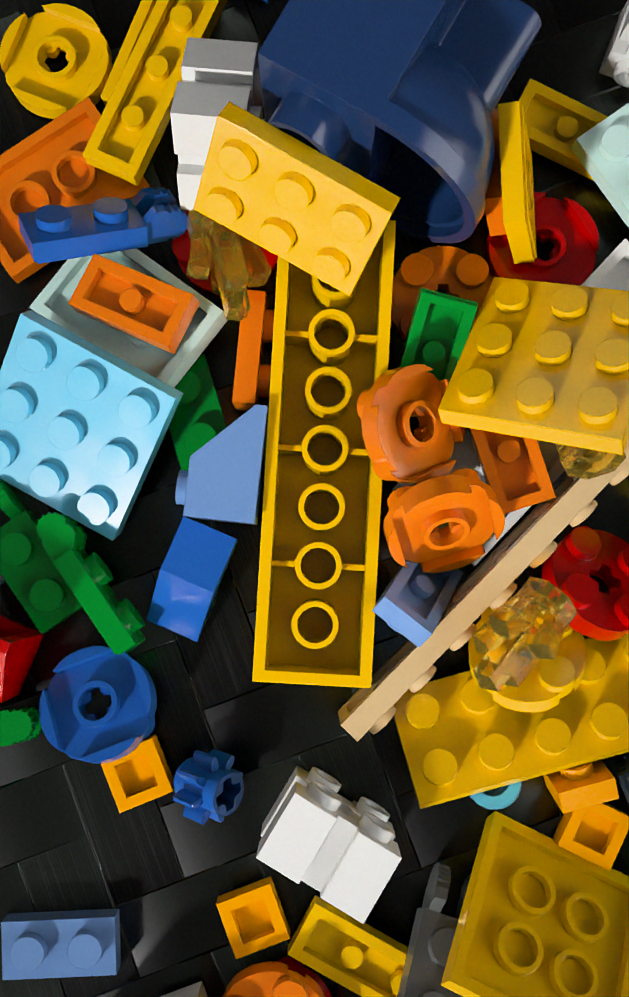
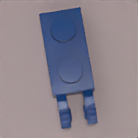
M158 186L156 189L152 187L142 188L132 200L130 198L103 197L91 204L70 207L46 205L34 212L18 214L20 232L34 262H37V264L148 247V244L165 242L170 238L174 240L185 234V230L188 229L187 225L190 222L187 220L188 216L185 211L177 207L176 198L170 190H166L165 187L159 188Z

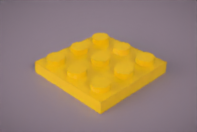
M494 277L438 407L441 422L443 424L623 455L629 437V291Z
M494 811L486 818L441 986L463 997H629V876L612 868L608 871L559 847L554 839Z

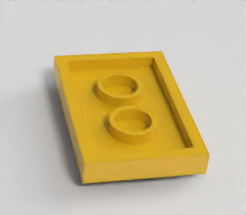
M229 101L217 117L193 209L350 296L400 197Z

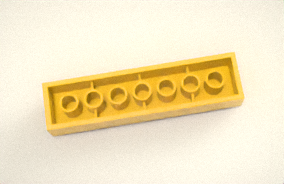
M389 220L350 296L278 256L253 682L371 688L375 613L372 609L376 604L382 479L375 474L372 460L364 444L361 419L357 413V401L364 390L371 389L376 379L388 371L396 220Z

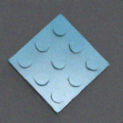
M33 310L21 313L0 370V479L113 541L121 534L183 393Z

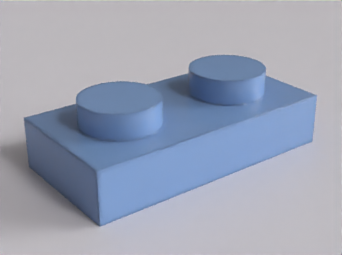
M405 560L407 568L402 565L399 566L372 611L386 621L394 631L402 634L417 647H420L433 634L463 572L459 569L440 573L423 572L420 563Z
M119 909L8 913L1 921L2 980L117 975L121 967Z

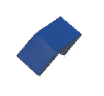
M183 516L160 568L146 620L198 642L220 591L217 588L239 539Z

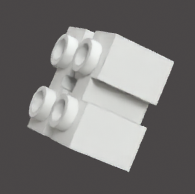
M187 38L181 64L182 82L177 81L170 112L174 154H178L179 162L177 183L180 209L196 211L193 208L216 120L227 103L230 101L265 121L263 119L262 107L264 105L260 70L258 68V43Z
M296 766L262 824L260 835L262 839L258 845L256 858L297 884L300 881L305 882L320 892V898L364 924L402 859L398 843L393 841L395 831L392 823L388 821L390 814L380 805L366 797H361L358 802H351L339 795L337 792L341 784L323 770L312 767L310 772H307L301 767Z

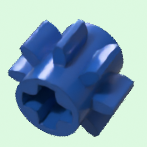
M213 749L210 754L195 750L193 757L186 759L179 766L173 782L175 791L173 801L185 805L184 817L202 825L209 818L221 823L224 821V816L232 814L238 808L244 794V782L242 779L243 772L231 768L234 763V756Z

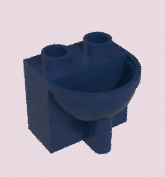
M289 0L258 52L265 122L400 197L390 220H396L397 232L436 243L464 241L472 235L486 208L485 196L492 177L495 159V140L491 113L541 28L540 17L532 7L520 0Z

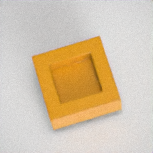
M156 734L142 740L138 747L127 756L110 763L101 764L119 813L174 791V779Z
M602 760L543 775L546 787L563 814L619 799L615 777Z
M606 802L564 813L552 839L555 840L559 847L610 871L629 830V814Z
M271 876L218 896L216 906L236 959L290 939L291 930Z

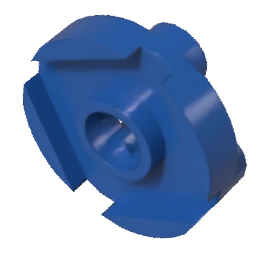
M105 646L86 647L71 653L61 660L52 671L56 674L51 679L48 690L43 689L39 700L40 724L50 744L67 754L70 758L88 763H110L127 756L138 747L142 740L150 736L155 726L154 715L157 708V696L149 672L127 653L115 655L111 648ZM99 689L104 696H111L112 701L111 706L107 708V714L101 719L96 714H87L85 706L93 702L92 693Z

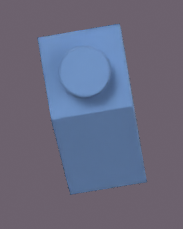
M254 405L192 454L188 470H179L175 501L176 504L184 505L183 516L194 519L257 525L267 442L268 406Z

